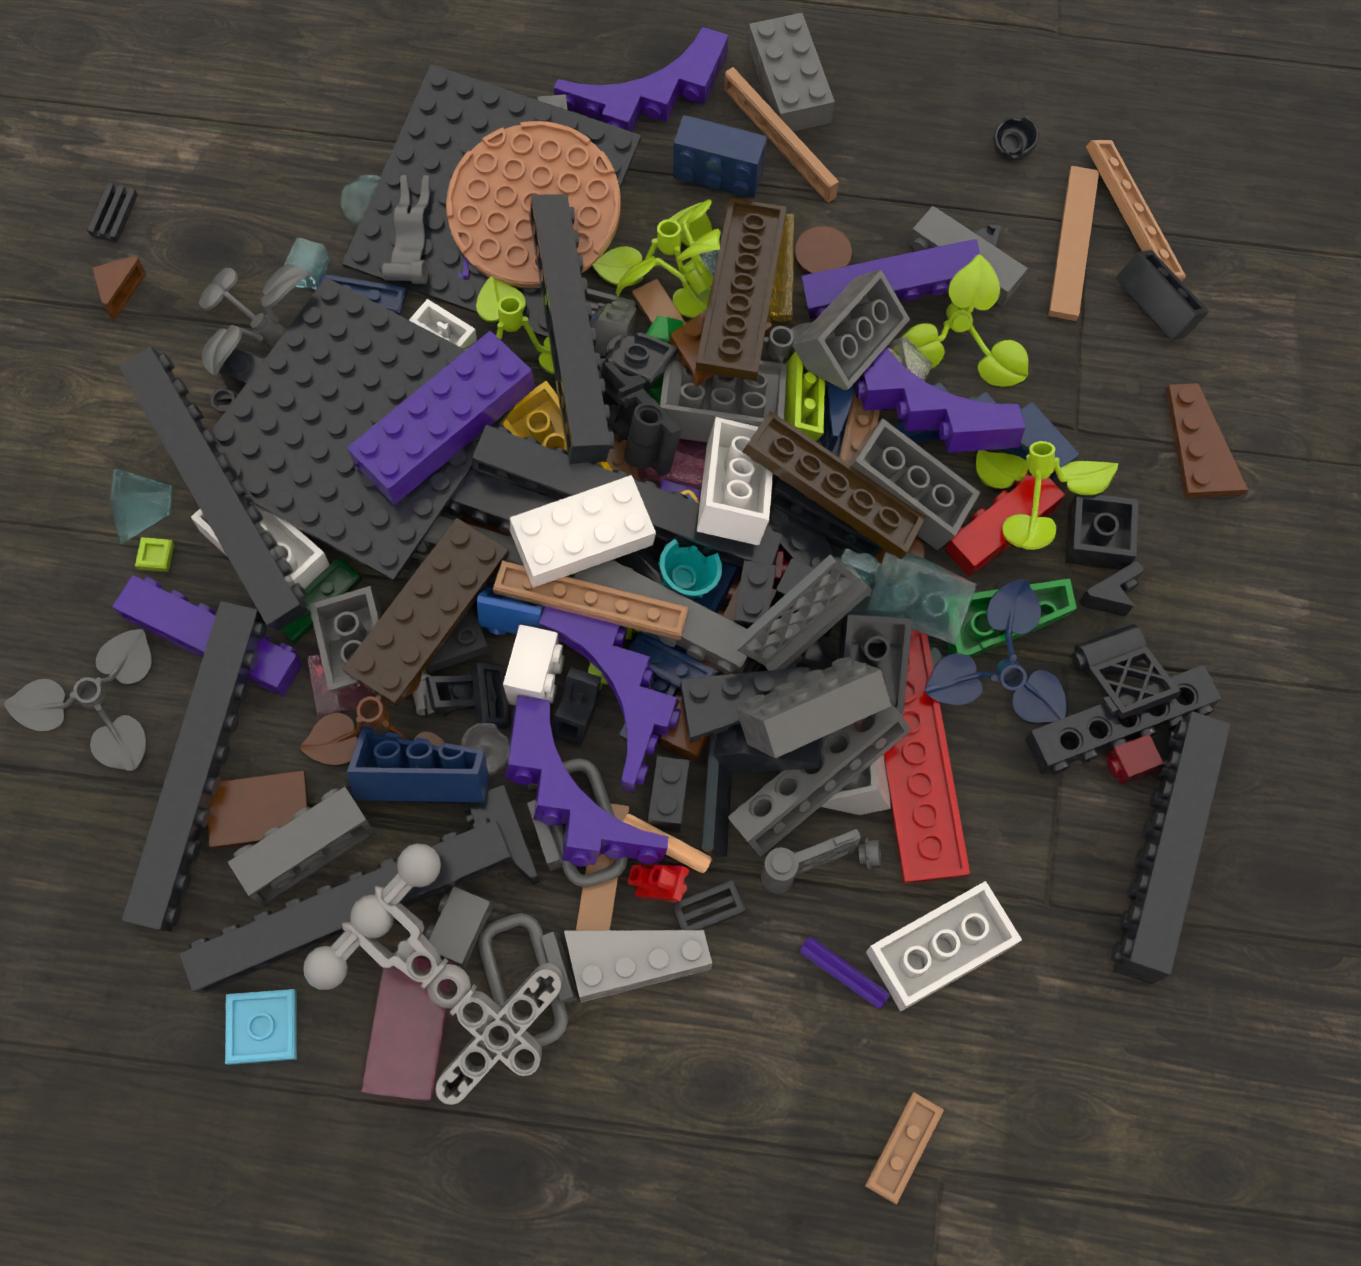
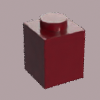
M1149 734L1114 747L1106 756L1108 759V770L1114 778L1117 777L1120 785L1151 774L1164 764Z

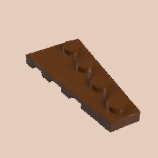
M1199 383L1169 385L1166 389L1185 498L1244 495L1248 488Z

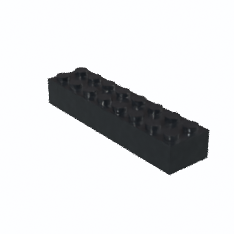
M1192 711L1184 720H1179L1174 730L1170 729L1165 740V747L1169 748L1167 758L1162 759L1164 764L1158 768L1157 776L1161 777L1160 786L1154 789L1150 800V806L1154 807L1152 818H1148L1145 822L1142 836L1146 837L1144 849H1139L1135 860V867L1139 868L1137 877L1131 880L1127 891V898L1131 899L1129 909L1124 910L1119 923V929L1123 930L1121 941L1115 943L1111 955V960L1115 962L1113 972L1151 985L1171 975L1230 723Z

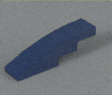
M830 382L826 384L824 394V427L827 450H833L850 409L855 383L848 390H843Z

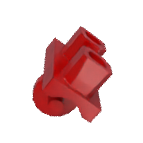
M633 865L628 878V884L637 888L635 896L640 899L678 902L681 901L687 890L684 878L688 875L689 869L684 866Z

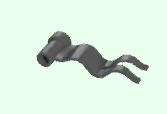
M401 175V198L394 211L396 243L391 263L383 264L382 275L385 281H411L413 284H426L428 267L426 261L421 260V255L425 244L423 213L424 209L428 206L430 196L429 175H423L420 199L411 209L410 213H408L410 193L407 175Z

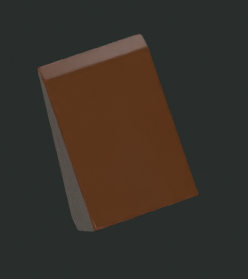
M135 256L92 268L101 302L109 316L115 320L146 275L140 260Z

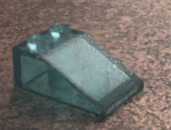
M886 552L867 610L906 612L912 618V629L956 645L977 584L919 556L906 553L900 560L893 554Z

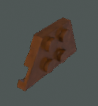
M707 309L672 332L669 342L670 345L678 348L677 354L680 356V362L684 368H689L692 373V382L696 386H699L714 375L695 371ZM769 322L766 324L764 337L770 335L772 330V324Z

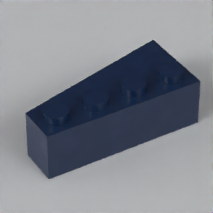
M363 726L347 770L354 800L484 802L490 780L484 750L449 743L436 746L431 745L429 739L418 737L415 741L400 739L398 733L387 731L385 735L375 734L373 728Z

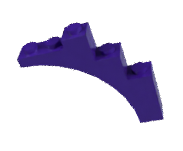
M702 27L694 42L679 58L651 75L626 83L610 85L578 84L558 79L554 86V95L566 94L568 111H574L589 118L601 120L604 123L633 132L640 114L667 122L678 96L688 101L705 104L726 58L729 35Z
M887 347L863 372L860 380L855 382V395L857 399L861 398L864 411L896 409L897 417L902 419L905 431L939 429L940 440L945 441L947 452L1019 448L1026 429L1019 404L986 403L947 393L926 383L907 370L891 354Z
M545 606L539 621L540 629L558 633L559 642L566 644L584 656L602 674L617 698L624 715L627 731V758L621 780L622 789L635 793L637 784L643 785L648 773L649 766L644 765L647 754L653 755L658 743L659 736L654 734L667 737L670 727L675 729L677 727L681 710L677 709V697L645 688L650 686L654 669L650 668V656L620 648L623 646L626 638V628H623L621 625Z
M518 696L513 715L505 779L513 780L520 785L537 784L533 820H540L547 825L566 824L562 861H569L576 866L595 865L599 854H605L606 857L612 859L627 857L638 859V861L646 864L662 862L668 849V836L643 831L618 820L597 806L577 786L564 768L554 745L551 731L550 701Z

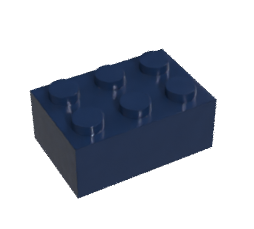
M683 115L674 140L673 177L684 182L705 185L711 189L729 191L738 196L755 198L764 170L767 136Z

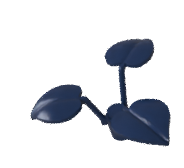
M1019 579L1004 585L992 596L987 606L989 625L996 630H1005L1009 654L1008 659L998 663L995 673L976 672V664L971 657L961 653L949 654L935 665L925 686V692L928 696L945 704L963 705L970 703L981 695L983 688L978 678L984 677L992 681L999 680L1006 689L1015 690L1012 695V704L1015 712L1022 719L1041 723L1056 722L1066 718V698L1062 685L1056 676L1046 670L1039 669L1033 671L1027 678L1025 670L1016 661L1017 656L1014 653L1011 631L1017 634L1028 633L1037 626L1041 617L1039 600L1027 580Z

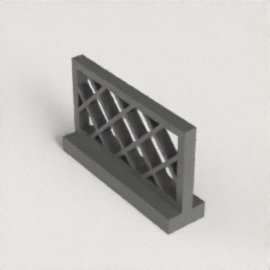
M830 554L741 634L732 645L740 653L765 665L769 671L786 669L868 596L872 590L852 566L844 565Z

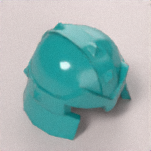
M674 539L665 546L660 555V562L658 564L660 567L661 585L688 599L702 598L703 594L708 593L717 586L722 576V563L718 553L705 557L696 546L679 548L676 539Z

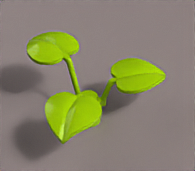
M711 199L690 209L677 220L681 228H683L690 245L677 258L678 262L690 257L692 258L682 267L685 272L682 274L662 259L651 256L637 263L624 274L616 289L618 297L624 287L644 276L655 266H662L678 277L683 284L688 281L697 294L712 286L713 275L699 254L720 250L719 238L721 231L716 228L695 242L689 231L691 222L700 218L707 209H710Z
M701 203L678 212L670 219L661 221L657 226V238L652 239V245L645 259L653 256L656 248H659L665 255L675 254L679 272L683 274L685 272L682 269L683 262H678L677 258L681 254V243L687 247H690L683 228H681L677 220L684 213ZM706 212L700 218L691 222L689 231L694 242L712 231ZM617 247L602 255L592 266L602 279L618 286L624 274L642 261V255L632 247ZM644 276L632 282L628 286L635 285L638 282L642 281ZM688 282L682 283L684 288L678 289L673 295V304L680 315L693 319L705 311L708 306L712 286L697 294Z
M980 254L958 271L949 284V297L953 303L946 310L948 320L943 323L944 328L941 335L938 336L937 328L933 324H919L905 332L892 349V355L902 365L913 370L926 371L934 368L943 359L945 350L941 341L946 338L949 328L955 332H965L968 330L984 354L987 355L978 363V371L983 380L994 386L1007 387L1024 381L1028 376V356L1020 343L1013 340H1003L996 343L990 351L972 324L971 312L974 307L979 310H988L996 303L1000 294V284L996 272Z
M490 276L482 287L477 299L478 315L487 322L499 321L496 336L500 340L504 330L516 332L521 326H524L536 350L541 352L539 356L540 366L546 372L554 374L549 337L545 339L544 346L540 345L529 325L528 317L523 316V311L526 307L525 297L516 288Z
M1039 441L1030 446L1029 454L1026 455V461L1012 454L978 450L976 470L984 484L1000 489L1011 487L1015 480L1022 481L1028 469L1032 476L1036 478L1032 515H1013L1003 524V535L1008 542L1019 548L1035 550L1050 544L1056 535V524L1051 518L1037 517L1041 479L1048 478L1055 469L1059 481L1067 482V488L1070 491L1082 495H1094L1104 491L1109 486L1118 469V463L1074 461L1060 468L1059 458L1055 457L1054 445L1049 442Z

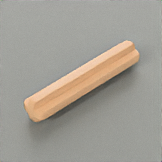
M631 814L625 816L623 822L643 831L668 836L666 855L700 873L707 871L712 860L709 855Z

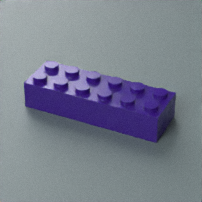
M489 331L350 444L347 449L354 465L396 505L484 431L486 425L491 426L533 391L535 383L532 370L495 334Z

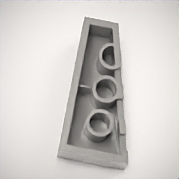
M704 930L564 931L581 1003L708 971L712 968V960Z

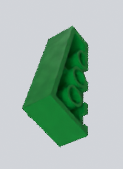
M1070 578L1030 584L1031 589L1039 600L1041 617L1037 626L1028 633L1017 634L1011 631L1012 640L1067 618L1077 609ZM999 589L946 597L940 605L949 654L961 653L972 658L1006 643L1005 630L992 628L987 620V606L992 596Z

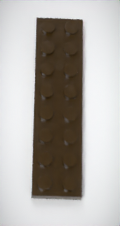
M730 197L695 371L757 381L786 206Z

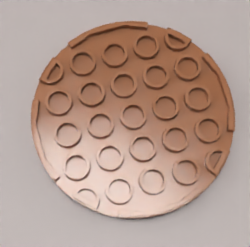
M545 121L521 122V125L506 129L502 127L483 137L482 141L471 151L468 150L460 160L452 175L447 191L446 213L449 227L456 245L463 256L472 266L487 277L492 276L510 286L541 288L529 219L532 195L567 194L569 207H574L575 211L573 230H578L579 234L577 254H582L583 271L581 273L586 271L609 247L620 219L621 194L615 170L605 153L579 131L558 123Z

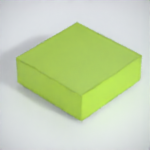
M141 537L135 567L138 570L169 572L174 549L173 541Z

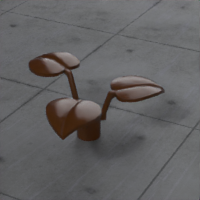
M422 674L419 676V678L416 680V682L413 684V686L410 688V690L407 692L404 698L410 696L413 692L417 690L421 682ZM377 695L376 697H366L359 702L357 706L358 717L356 721L358 723L356 730L354 721L349 716L342 713L328 714L314 725L306 740L301 744L300 749L317 762L340 766L351 761L358 741L356 736L360 735L364 723L371 728L384 726L390 732L398 733L400 739H408L388 722L389 710L383 704L387 700ZM427 731L419 733L414 741L417 737L429 739V743L436 746H442L445 743L438 735Z

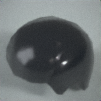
M1028 116L1023 118H1007L997 126L993 136L996 152L1007 160L1016 161L1024 159L1033 152L1039 138L1038 126Z

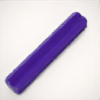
M812 937L807 938L800 948L801 954L876 1008L883 1007L888 1000L889 992Z

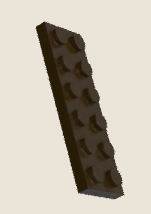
M771 411L742 451L754 462L774 473L782 481L799 490L807 498L815 501L831 512L832 515L840 518L860 534L865 535L900 560L908 552L926 516Z
M456 518L342 668L343 672L397 707L476 601L478 595L485 589L499 570L502 560L505 561L510 555L509 550Z

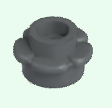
M866 837L865 844H859L860 864H866L869 870L874 866H881L882 856L880 841L870 840L869 837Z

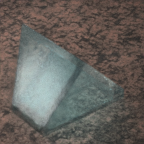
M117 468L113 470L110 499L120 544H123L170 514L172 486Z

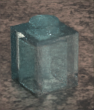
M297 237L284 266L291 265L306 270L310 275L306 276L296 286L300 288L309 287L316 290L320 275L324 274L330 260L325 245Z

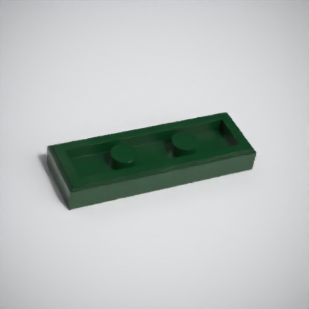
M338 557L304 589L308 595V599L305 602L309 607L311 603L348 593L362 581V578ZM308 611L279 631L295 645L314 627L311 612Z

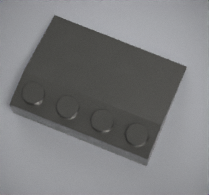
M677 354L664 371L660 407L682 429L680 439L700 442L708 441L716 417L759 427L771 411L784 420L787 364L760 360L757 381L714 374L702 384L696 386L692 382L691 371L688 367H683L680 362V356Z

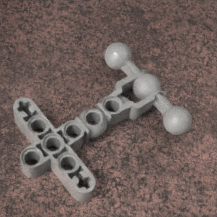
M417 843L409 845L401 852L397 862L398 874L385 888L375 886V895L363 896L355 902L351 909V922L342 923L345 932L331 947L322 946L315 948L308 954L304 961L303 971L306 980L311 986L319 990L334 989L346 977V960L361 946L380 966L390 968L394 965L414 981L422 982L421 987L423 989L427 986L428 995L433 1003L442 1008L451 1009V1015L456 1013L462 1026L474 1036L444 1069L436 1083L435 1090L438 1098L445 1104L453 1105L463 1100L499 1059L514 1073L521 1076L531 1075L537 1070L542 1057V1048L526 1029L558 995L562 986L563 975L556 965L550 963L541 964L501 1007L485 993L475 991L477 986L474 984L471 986L469 976L463 969L456 965L446 964L448 962L446 958L443 961L441 960L440 953L422 934L424 930L423 922L400 903L413 887L420 888L430 885L440 873L441 862L436 851L426 844ZM395 917L410 932L411 936L399 943L397 952L391 953L375 938L382 937L389 932ZM420 955L428 957L432 964L431 969L428 971L418 969L415 964V957ZM550 975L553 977L552 986L546 985L540 991L538 997L535 991L538 989L541 979H546ZM444 979L453 980L457 985V992L454 994L445 993L441 989V981ZM519 1000H526L532 1005L533 1011L526 1015L520 1014L516 1011L514 1003ZM471 1002L478 1003L483 1009V1015L479 1017L470 1016L466 1011V1005ZM495 1026H503L507 1029L509 1037L505 1040H497L493 1037L491 1029ZM527 1049L534 1054L535 1060L531 1063H523L517 1058L516 1053L519 1050ZM479 1052L485 1057L486 1062L480 1066L473 1065L468 1059V1054ZM462 1071L464 1076L459 1086H455L452 1090L447 1087L448 1082H453Z

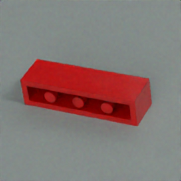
M1029 473L1025 475L1022 481H1017L1015 484L1016 488L1008 493L1005 490L999 494L993 501L994 505L988 510L981 508L971 517V523L964 528L961 526L956 536L948 542L945 552L968 577L972 576L1011 545L1003 535V524L1009 517L1017 514L1032 515L1036 478ZM1049 477L1041 479L1037 517H1047L1060 506L1065 497V494Z

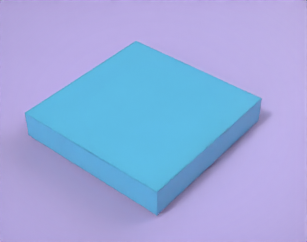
M295 989L226 994L225 1064L297 1060V991Z

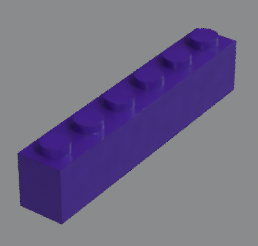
M977 239L803 275L802 282L809 318L817 319L855 277L877 270H882L899 300L903 299L905 302L914 301L920 298L921 295L931 293L935 296L943 295L949 292V284L956 273L980 254Z
M132 575L113 604V609L121 618L203 658L216 612L202 603H199L198 606L189 603V599L178 591L172 590L169 593L162 590V586L149 577H145L142 580ZM265 635L262 640H259L256 650L258 652V661L254 670H250L248 680L284 697L301 669L302 663L296 655L298 652L294 648L284 643H281L279 646L269 642L270 638Z

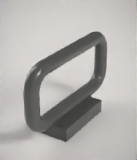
M582 758L562 762L569 774L582 771L587 775L597 806L615 817L601 774L596 765ZM535 800L527 803L532 819L534 815ZM533 820L549 870L552 871L563 867L568 880L574 885L584 888L593 887L617 878L626 869L628 858L623 857L615 859L612 866L586 875L580 873L576 865L571 864L569 861H562L565 836L563 825H547L540 820Z
M525 913L512 914L485 926L478 940L479 953L493 1001L500 1007L507 1001L491 945L492 939L496 934L518 926L525 927L529 932L538 965L550 963L559 967L563 975V982L560 992L550 1003L555 1020L554 1025L547 1031L533 1035L541 1047L560 1039L566 1031L568 1018L564 1003L569 1004L580 1000L561 936L554 931L543 935L541 926L531 915ZM549 975L546 979L543 978L544 985L552 986L553 977ZM501 1026L503 1035L507 1039L509 1033L506 1028Z

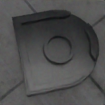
M635 333V336L622 337L621 334L611 339L608 343L605 360L606 362L611 361L624 375H640L646 381L643 387L650 390L676 357L678 348L643 333Z

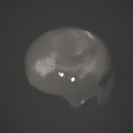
M477 723L467 729L462 738L461 746L484 750L489 775L496 774L505 768L509 752L508 737L501 734L497 730L496 725L492 723Z

